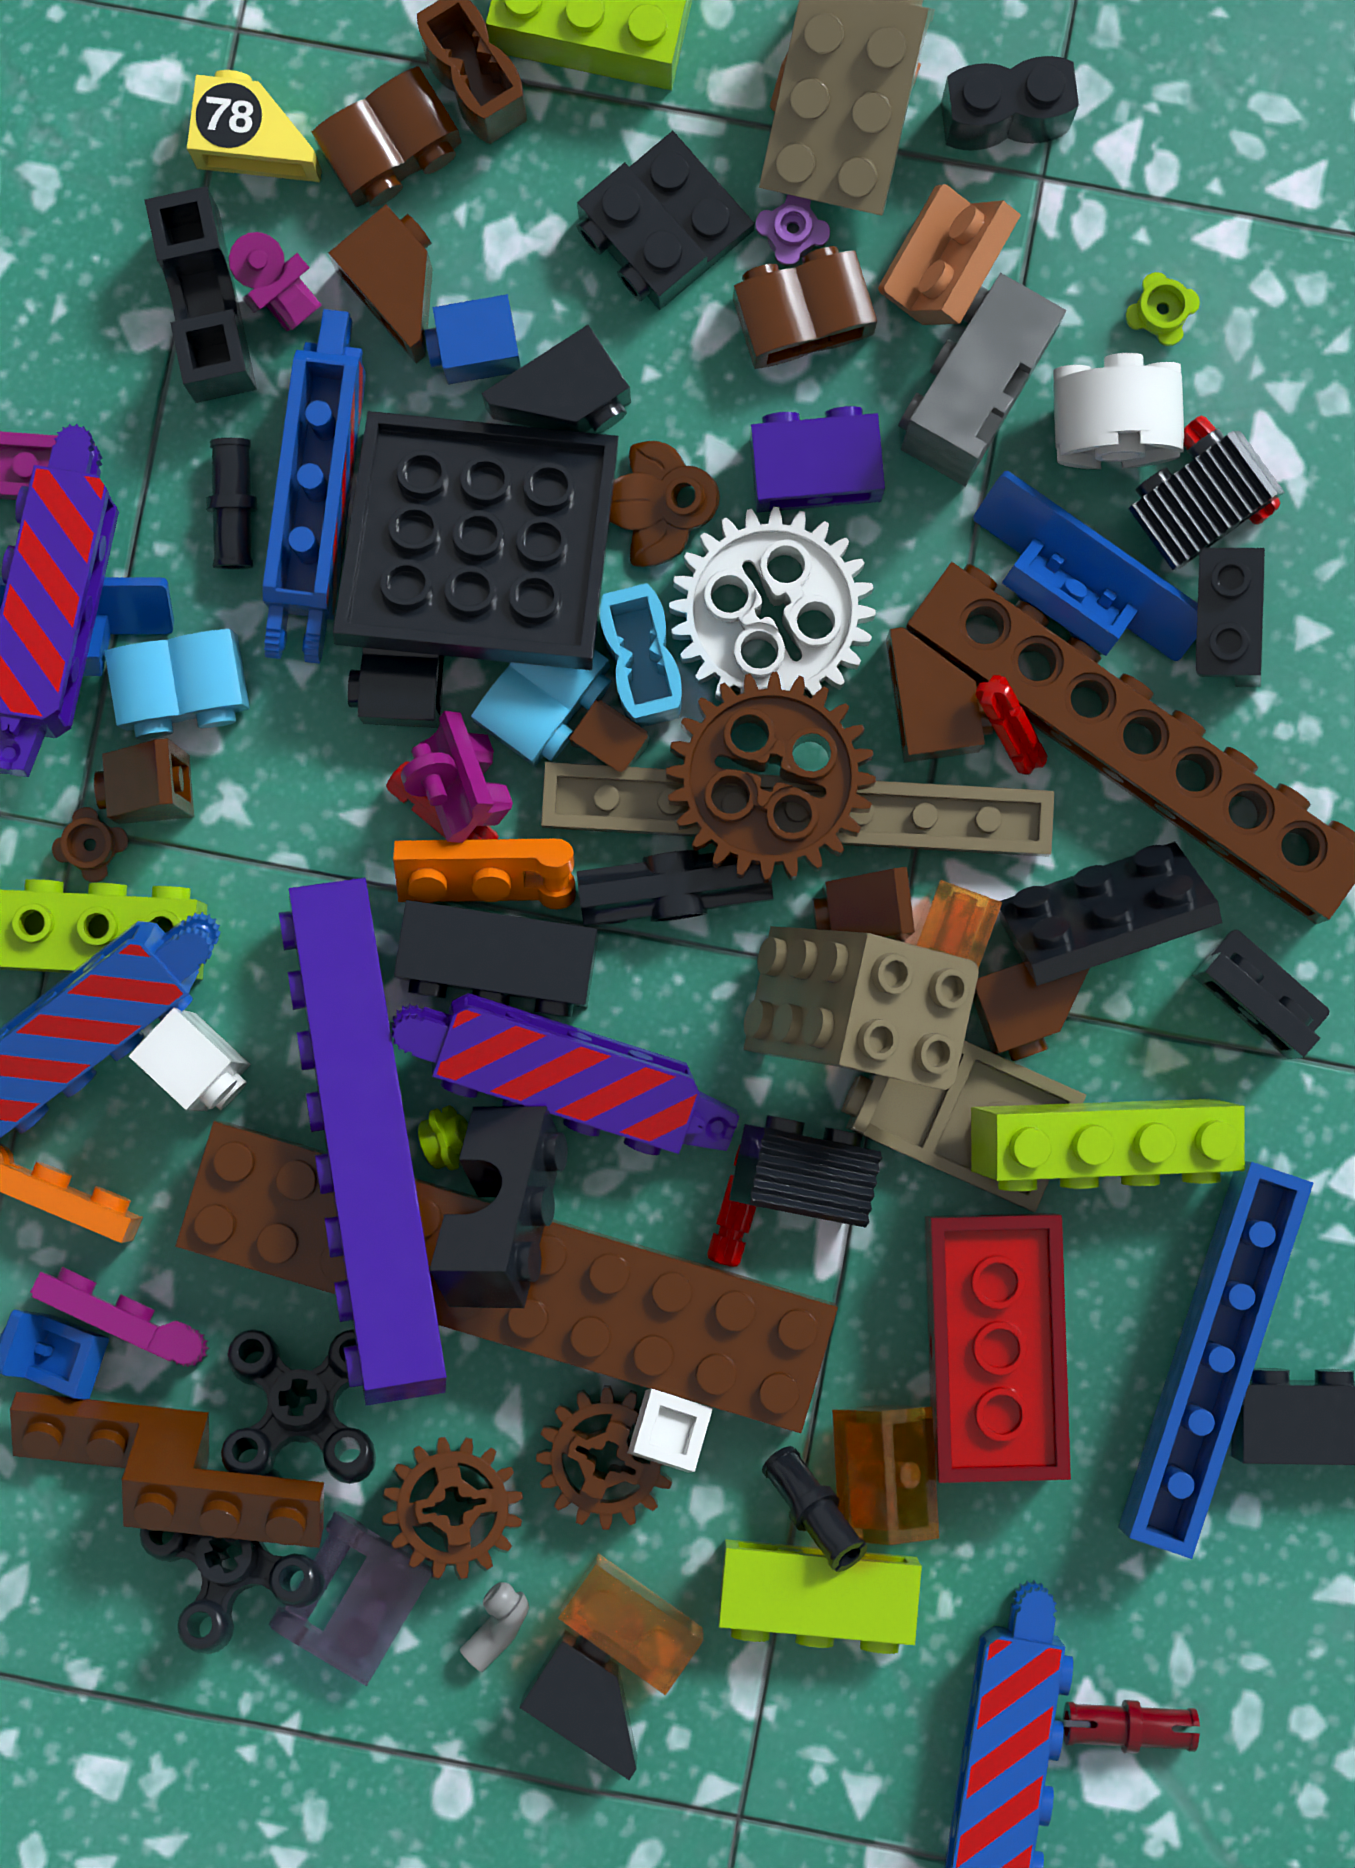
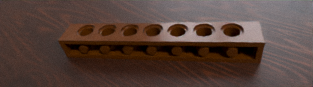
M951 561L905 627L907 631L975 680L976 686L982 682H989L993 675L1006 677L1031 725L1314 924L1331 919L1355 884V832L1334 820H1331L1328 825L1307 811L1311 804L1299 792L1281 783L1274 788L1255 775L1258 766L1249 757L1231 747H1226L1224 751H1221L1203 738L1206 730L1192 717L1178 710H1174L1171 715L1150 701L1154 694L1142 682L1124 673L1120 678H1117L1098 664L1102 658L1092 647L1074 637H1070L1067 642L1046 628L1049 624L1048 618L1035 607L1021 600L1014 606L994 592L998 585L985 572L970 564H966L964 569ZM976 615H984L991 618L998 627V639L990 644L975 642L967 633L966 620ZM1028 651L1042 654L1050 665L1049 677L1041 681L1026 678L1018 666L1019 655ZM1085 687L1095 691L1102 703L1100 715L1093 718L1079 715L1071 704L1072 690ZM1140 724L1151 732L1153 737L1151 753L1140 755L1127 748L1123 739L1126 725ZM1191 760L1201 766L1205 773V784L1201 791H1188L1179 784L1176 777V767L1179 761ZM1233 797H1245L1254 804L1257 810V820L1253 828H1241L1231 820L1229 804ZM1287 833L1300 835L1308 844L1309 857L1303 866L1290 863L1282 853V840Z

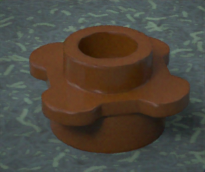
M83 807L74 812L72 816L73 821L66 826L62 836L53 842L52 853L57 861L61 863L70 862L79 868L86 881L97 883L103 881L108 876L109 863L116 853L127 849L129 840L125 830L120 827H109L99 820L96 810L90 807ZM88 839H93L96 842V847L92 851H87L85 848V842Z

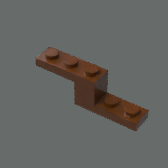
M16 1391L10 1408L13 1456L125 1468L122 1477L123 1527L319 1548L324 1529V1482L206 1470L209 1462V1412L91 1399H75Z

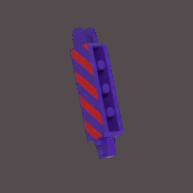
M69 424L66 428L62 427L61 432H57L58 437L54 438L56 444L52 446L48 467L34 465L29 486L23 485L20 488L15 508L16 521L20 524L16 545H9L3 557L2 580L6 584L2 606H0V774L29 777L44 737L58 738L70 730L73 724L119 511L111 499L107 488L100 480L101 470L99 467L103 465L100 461L103 459L97 446H94L95 442L90 431H86L84 426L79 427L78 424L75 426Z
M467 993L451 1002L448 1014L427 1007L420 1009L418 1004L411 1006L409 1003L407 1007L402 1005L401 1010H396V1015L392 1018L394 1021L392 1023V1030H394L392 1037L394 1038V1044L398 1045V1050L403 1049L404 1053L411 1052L412 1056L431 1061L432 1077L441 1079V1087L460 1096L476 1098L480 1091L502 1098L503 1106H547L550 1114L564 1118L563 1124L573 1131L588 1136H599L601 1130L625 1137L624 1144L636 1151L649 1155H660L661 1149L679 1154L683 1144L727 1151L739 1120L737 1109L700 1092L686 1062Z

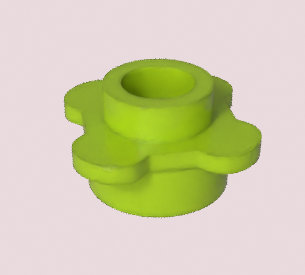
M1154 272L1144 278L1142 282L1143 293L1137 303L1128 307L1125 315L1126 321L1134 330L1145 329L1155 334L1162 345L1173 346L1183 338L1182 326L1188 315L1197 312L1200 306L1199 296L1194 290L1186 289L1180 282L1167 278L1163 273ZM1165 304L1168 307V313L1160 314L1157 311V306Z
M451 1105L443 1107L442 1112L438 1108L429 1112V1119L420 1122L418 1135L421 1148L428 1162L436 1169L447 1167L453 1171L459 1168V1157L468 1122L462 1115L457 1114Z

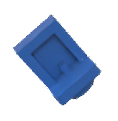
M13 1310L0 1336V1374L29 1379L71 1398L90 1399L110 1338L51 1314Z

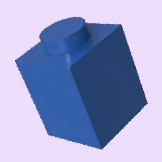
M508 294L433 307L436 328L424 330L431 367L443 366L448 385L508 375L521 368Z

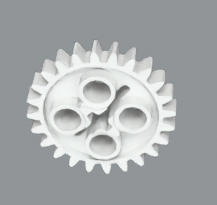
M773 507L769 523L760 525L754 511L749 509L746 512L744 529L738 530L728 518H724L722 520L724 539L719 542L706 533L700 536L701 545L706 553L704 558L686 552L684 563L694 575L693 577H674L673 587L687 595V599L670 602L669 613L687 618V621L672 628L671 633L673 639L691 640L692 644L686 647L680 654L682 663H691L697 660H701L703 663L695 676V682L698 685L707 682L713 677L719 680L715 699L721 700L719 689L720 684L724 682L731 689L740 692V694L744 693L743 687L746 674H751L759 690L767 689L772 672H778L781 689L790 691L798 676L804 677V692L812 698L822 688L820 683L824 680L839 690L844 686L845 681L838 669L839 665L855 670L860 666L861 660L850 649V646L862 647L869 646L872 636L858 628L857 624L873 621L876 610L858 605V601L872 594L873 584L866 582L854 583L853 578L863 569L864 561L863 559H856L844 563L842 557L848 548L849 540L843 538L831 546L826 543L825 539L829 523L826 521L810 533L804 530L806 520L805 512L799 511L790 526L782 524L779 507ZM781 555L791 556L801 564L803 573L796 581L781 583L773 579L769 574L767 568L769 562ZM751 562L754 565L770 602L774 606H779L783 603L786 605L783 611L782 624L793 643L801 652L802 658L799 661H793L790 658L771 617H765L761 620L758 618L761 614L762 599L752 581L745 574L742 568L744 563ZM726 584L735 585L746 594L747 602L739 611L732 613L723 612L713 604L711 599L713 592ZM810 610L821 611L831 620L833 628L823 638H809L799 630L798 618L804 612ZM755 639L765 640L775 648L777 658L769 667L762 669L753 668L747 665L742 658L741 650L743 646Z

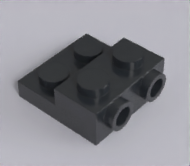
M673 130L630 167L624 162L577 202L578 216L581 221L576 227L584 240L599 255L607 250L622 267L617 271V274L629 292L639 301L648 297L659 310L754 231V222Z

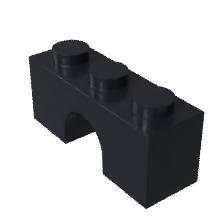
M205 186L144 199L157 261L163 270L172 301L175 321L170 322L183 385L195 403L257 390L234 278L229 269V255L220 212L208 187Z
M476 1106L472 1108L459 1161L477 1196L496 1198L490 1205L475 1213L444 1214L429 1271L449 1307L525 1308L530 1283L538 1280L541 1271V1251L539 1246L544 1226H550L554 1217L555 1200L553 1188L557 1172H562L565 1169L568 1156L566 1137L562 1132H558L547 1106Z

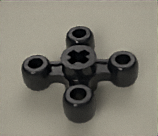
M251 1329L235 1336L229 1345L227 1353L229 1366L237 1379L245 1384L254 1385L262 1389L267 1395L268 1405L266 1413L258 1423L251 1427L237 1429L229 1434L224 1441L221 1458L227 1472L268 1476L273 1469L277 1454L283 1447L291 1442H311L321 1450L327 1470L339 1482L347 1484L358 1483L370 1475L376 1463V1452L373 1442L360 1429L347 1427L341 1423L335 1412L337 1399L344 1390L349 1388L344 1347L356 1345L354 1329L338 1334L331 1342L328 1355L322 1364L310 1371L304 1369L291 1370L284 1365L280 1358L277 1344L264 1331ZM263 1352V1356L259 1361L245 1363L246 1358L251 1353ZM300 1397H310L312 1404L305 1405L303 1415L294 1416L291 1409L298 1407ZM249 1449L258 1450L256 1457L250 1462H239V1457L244 1451ZM357 1449L360 1451L359 1456L352 1462L340 1461V1456L346 1450Z
M274 1468L268 1475L270 1477L283 1478ZM140 1528L141 1545L149 1555L158 1560L168 1562L180 1559L191 1560L201 1572V1591L195 1601L184 1608L177 1624L179 1638L186 1647L194 1652L212 1654L219 1652L228 1645L234 1630L232 1618L233 1603L245 1589L252 1588L253 1586H264L273 1593L278 1601L286 1606L296 1608L310 1606L318 1600L323 1592L325 1584L323 1570L315 1560L306 1555L293 1553L286 1556H277L271 1554L264 1543L260 1541L217 1538L174 1532L172 1539L163 1545L162 1535L164 1531ZM231 1545L242 1549L243 1552L242 1555L234 1557L238 1564L234 1570L222 1566V1561L230 1558L226 1550ZM302 1570L304 1582L299 1589L292 1591L290 1587L291 1578L297 1571ZM210 1616L212 1628L209 1634L201 1637L199 1631L200 1624L205 1618Z

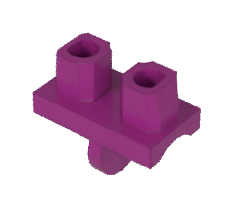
M261 232L247 233L239 237L232 245L228 256L229 269L239 283L252 288L242 300L253 313L266 306L284 330L288 332L293 330L321 306V303L299 278L310 267L298 253L285 262L284 252L279 243L270 235Z
M444 711L439 717L440 725L438 730L430 738L412 748L411 753L414 759L403 768L401 780L406 792L417 797L427 796L429 804L435 806L447 842L463 843L476 826H497L511 810L513 802L506 785L488 783L483 776L493 763L494 750L488 734L467 732L460 712Z

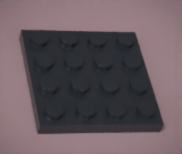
M368 411L333 628L334 644L592 670L619 436Z

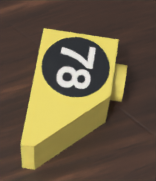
M219 70L215 72V76L196 75L187 150L197 169L320 182L322 170L314 149L259 81H252L249 75L234 70Z

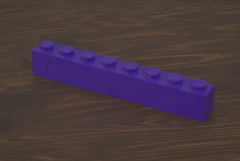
M366 878L289 888L290 911L278 912L283 949L284 951L296 949L299 970L287 972L292 1009H305L308 1030L296 1032L302 1071L315 1070L318 1090L306 1093L311 1132L324 1130L327 1149L326 1154L315 1155L320 1194L333 1193L337 1215L324 1218L330 1258L343 1256L346 1280L334 1282L338 1316L340 1322L353 1321L356 1345L344 1347L349 1387L363 1386L365 1406L446 1393L447 1376Z

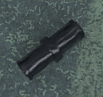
M232 437L212 439L210 441V448H212L213 495L206 497V510L213 513V568L231 570L253 568L251 512L257 511V497L251 495L249 458L251 440Z
M793 1446L784 1447L773 1453L765 1461L762 1473L766 1478H769L790 1507L789 1518L799 1531H807L827 1558L830 1567L836 1572L844 1571L859 1562L867 1551V1544L863 1539L859 1538L837 1508L839 1506V1498L831 1487L820 1485L801 1459L800 1453Z

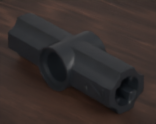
M695 850L650 855L642 858L640 863L576 871L584 926L616 924L642 918H650L651 922L679 920L708 914V909L773 901L772 878L769 883H763L760 865L755 864L750 865L742 879L737 878L736 867L738 859L730 856L722 865L716 868L712 866L715 852L699 854V851Z

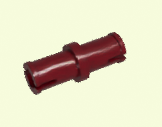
M1124 1700L1121 1706L1075 1704L1074 1702H1066L1064 1706L1063 1720L1088 1721L1090 1723L1088 1728L1064 1727L1063 1739L1066 1745L1121 1746L1123 1753L1130 1754L1139 1753L1141 1747L1183 1749L1189 1752H1195L1198 1748L1200 1733H1182L1172 1730L1173 1726L1200 1727L1199 1715L1195 1708L1141 1707L1138 1700Z

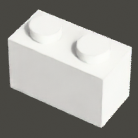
M173 1008L129 1055L142 1070L185 1110L208 1111L215 1106L219 1110L225 1108L246 1085L247 1082L240 1075L251 1065L196 1013L185 1010L181 1012L177 1008Z

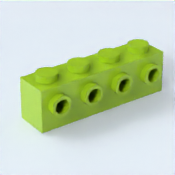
M26 879L24 891L0 889V970L72 973L137 921L157 923L167 933L182 920L186 921L188 916H193L195 912L196 914L203 912L204 915H207L208 905L199 900L190 899L191 889L184 887L152 886L151 897L127 896V885L88 883V894L63 893L64 882ZM202 963L195 980H203L204 964Z
M1216 1099L971 1107V1171L997 1180L998 1189L1005 1191L1037 1190V1179L1060 1178V1187L1097 1188L1099 1187V1177L1121 1176V1184L1155 1186L1160 1185V1174L1182 1173V1182L1197 1184L1221 1182V1172L1245 1171V1106Z

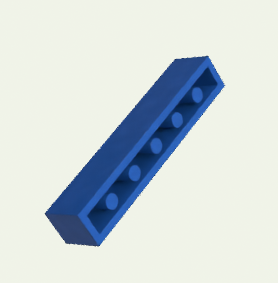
M1245 1161V1171H1233L1118 1528L1129 1538L1190 1559L1193 1558L1314 1184L1313 1182L1249 1161Z

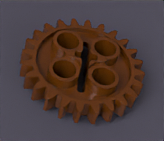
M772 672L767 689L760 690L751 674H746L743 687L744 693L736 695L725 682L720 684L719 691L722 704L717 707L701 697L698 700V708L704 720L700 723L693 719L683 718L681 721V728L691 738V741L671 742L670 752L684 760V764L666 768V778L674 782L684 783V787L668 795L669 805L688 806L689 809L677 820V827L679 830L695 826L699 828L700 831L692 843V848L695 851L703 849L711 843L717 847L712 866L718 868L730 856L738 859L736 873L737 878L740 879L747 873L751 864L760 865L763 883H769L774 865H782L790 881L796 880L798 861L805 859L814 871H820L822 860L819 850L824 847L831 854L840 857L844 852V848L837 834L842 832L857 837L861 830L857 822L849 816L850 812L869 813L872 805L866 798L856 794L857 790L874 787L876 782V776L858 771V767L871 761L874 755L871 749H854L853 744L864 733L863 725H855L844 729L841 723L848 713L849 706L844 703L831 711L826 709L824 705L829 689L825 686L817 691L812 698L804 696L805 682L802 676H798L790 691L781 689L778 672ZM745 723L756 724L764 730L768 740L760 750L744 752L738 749L732 742L731 734L733 730ZM815 742L826 750L829 761L820 770L814 772L806 771L800 768L794 761L792 755L794 749L802 743ZM718 757L728 758L740 766L756 772H765L768 764H776L780 766L779 775L783 780L802 785L822 787L826 795L823 798H817L801 789L782 782L776 783L772 792L765 791L760 788L761 777L740 770L720 768L715 764V760ZM723 784H736L744 789L749 801L740 812L733 814L724 813L713 804L711 796L714 791ZM787 802L798 803L807 810L810 823L800 832H786L775 823L773 813L776 808Z

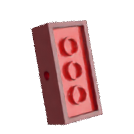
M1055 1213L925 1216L932 1474L939 1483L1071 1480L1062 1215Z

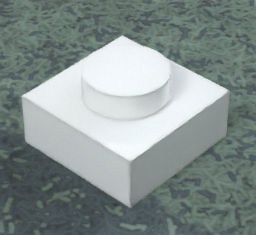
M655 1389L646 1390L628 1454L688 1473L695 1472L713 1408Z

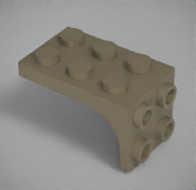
M799 0L759 188L882 216L884 214L913 82L926 32L930 22L933 21L935 9L923 7V0Z
M770 926L768 938L763 942L758 954L757 965L760 976L755 999L748 1006L744 1017L746 1039L743 1050L767 1056L866 1072L941 1090H947L954 1085L979 974L975 962L870 933Z
M964 1040L956 1080L951 1088L941 1090L875 1074H869L868 1078L859 1075V1077H855L848 1091L841 1112L851 1116L846 1129L861 1134L872 1141L1031 1212H1036L1050 1179H1037V1190L1005 1191L998 1189L997 1180L971 1171V1107L1083 1103L1086 1094Z

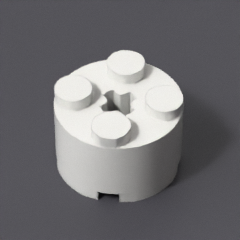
M1118 353L1106 356L1103 368L1091 369V367L1086 365H1067L1053 370L1055 447L1059 464L1074 468L1101 469V461H1122V468H1135L1169 462L1179 458L1180 452H1184L1181 364L1159 362L1144 366L1142 354Z

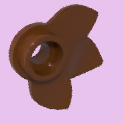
M645 441L630 446L629 460L633 473L620 476L614 481L610 522L623 529L633 530L630 562L633 566L646 568L666 563L680 555L687 544L691 530L704 526L713 518L719 506L720 495L713 477L701 468L686 466L675 448L659 441ZM692 486L695 490L694 502L686 508H680L677 502L678 493L682 488Z

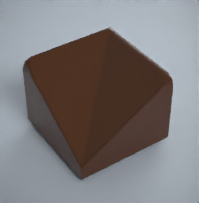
M597 700L594 701L569 738L571 746L584 748L619 772L626 771L649 745V736L646 730L602 700H599V702Z

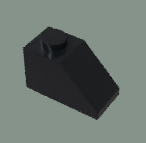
M589 325L578 330L482 392L485 408L492 419L535 428L587 432L592 428L596 434L606 431L623 419L627 414L624 407L631 403L630 386Z
M565 1630L523 1694L519 1708L630 1780L637 1769L638 1755L619 1665L610 1660L614 1651L590 1633L582 1631L577 1638Z

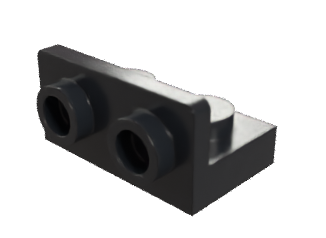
M1203 548L1200 550L1196 642L1197 675L1201 677H1235V687H1261L1265 548Z
M1239 930L1230 931L1191 975L1287 1059L1304 1058L1320 1040L1315 1030L1328 1017V1007Z

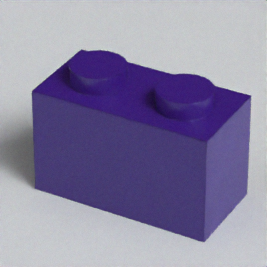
M844 406L827 410L825 418L800 420L799 413L776 412L763 416L762 423L751 424L750 447L756 513L771 512L773 507H779V510L783 511L881 502L885 491L878 413L863 414L861 407Z

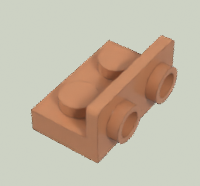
M946 184L935 186L879 284V292L922 325L960 324L1021 214L1003 200L970 203Z

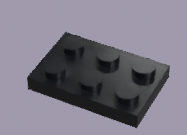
M1175 841L1165 845L1147 846L1133 856L1103 866L1094 865L1083 868L1074 876L1045 886L1027 887L1020 890L1015 896L996 902L1001 924L1037 986L1222 923L1217 899Z

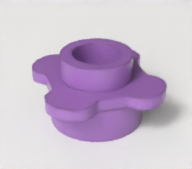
M788 194L785 203L773 211H761L756 218V231L759 235L767 237L771 249L775 252L776 260L782 265H795L814 246H824L829 239L830 227L827 222L817 219L810 208V199ZM795 223L798 225L799 230L792 234L787 231V226Z

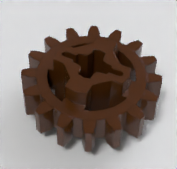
M604 1385L600 1401L592 1402L584 1389L578 1391L577 1404L579 1408L573 1412L569 1407L560 1403L555 1409L559 1420L562 1422L560 1428L544 1425L541 1431V1435L546 1440L552 1442L553 1446L552 1449H544L536 1454V1462L552 1466V1471L541 1479L540 1484L542 1488H552L555 1486L560 1488L562 1492L559 1494L554 1505L558 1511L567 1507L571 1502L579 1507L576 1523L580 1525L584 1524L590 1513L599 1514L603 1530H609L613 1514L621 1513L629 1525L635 1524V1506L641 1503L644 1507L654 1511L658 1507V1501L651 1492L654 1486L661 1489H670L672 1485V1479L666 1473L660 1471L663 1464L628 1454L630 1446L628 1436L633 1423L636 1425L639 1410L635 1408L637 1392L634 1390H630L627 1393L623 1402L614 1401L611 1385ZM600 1414H612L607 1426L591 1433L574 1429L580 1422L589 1417ZM607 1441L614 1442L618 1445L617 1457L625 1461V1464L622 1466L611 1464L607 1472L597 1470L595 1468L597 1457L589 1453L591 1447L602 1450ZM563 1453L567 1454V1457L578 1461L585 1478L580 1490L573 1484L566 1472ZM626 1481L633 1485H639L634 1491L623 1497L602 1499L607 1488Z
M440 1437L436 1443L435 1455L429 1456L418 1445L412 1450L413 1459L417 1466L410 1469L405 1465L397 1464L394 1468L393 1473L403 1484L401 1488L392 1487L384 1489L382 1497L389 1502L396 1503V1511L382 1516V1525L399 1527L400 1534L395 1537L390 1546L392 1550H397L408 1545L414 1551L407 1565L413 1570L425 1559L432 1562V1579L439 1580L446 1566H454L458 1579L464 1580L468 1578L469 1562L475 1560L481 1569L487 1571L493 1567L488 1550L494 1548L503 1553H507L512 1545L502 1535L504 1529H518L521 1527L522 1519L509 1514L508 1506L521 1501L523 1496L522 1492L506 1491L504 1483L513 1475L514 1471L512 1467H507L496 1472L491 1467L497 1452L492 1447L479 1458L472 1455L473 1441L471 1438L466 1437L459 1447V1451H451L446 1437ZM458 1466L468 1468L484 1479L489 1488L477 1490L461 1479L460 1467ZM433 1470L435 1488L427 1499L409 1503L414 1485L424 1474ZM445 1492H454L457 1502L467 1501L468 1504L481 1503V1505L473 1506L470 1510L464 1512L459 1517L458 1526H451L450 1520L446 1515L437 1516L436 1513H422L431 1511L434 1507L440 1505L445 1500ZM495 1514L492 1527L482 1542L471 1548L470 1528L477 1518ZM428 1527L443 1538L446 1552L436 1550L427 1545L416 1534L414 1528Z

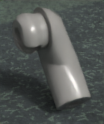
M506 1582L497 1583L487 1592L483 1599V1605L485 1610L492 1616L459 1649L468 1662L480 1672H483L512 1643L529 1610V1602L524 1593L521 1591L516 1593L513 1587Z

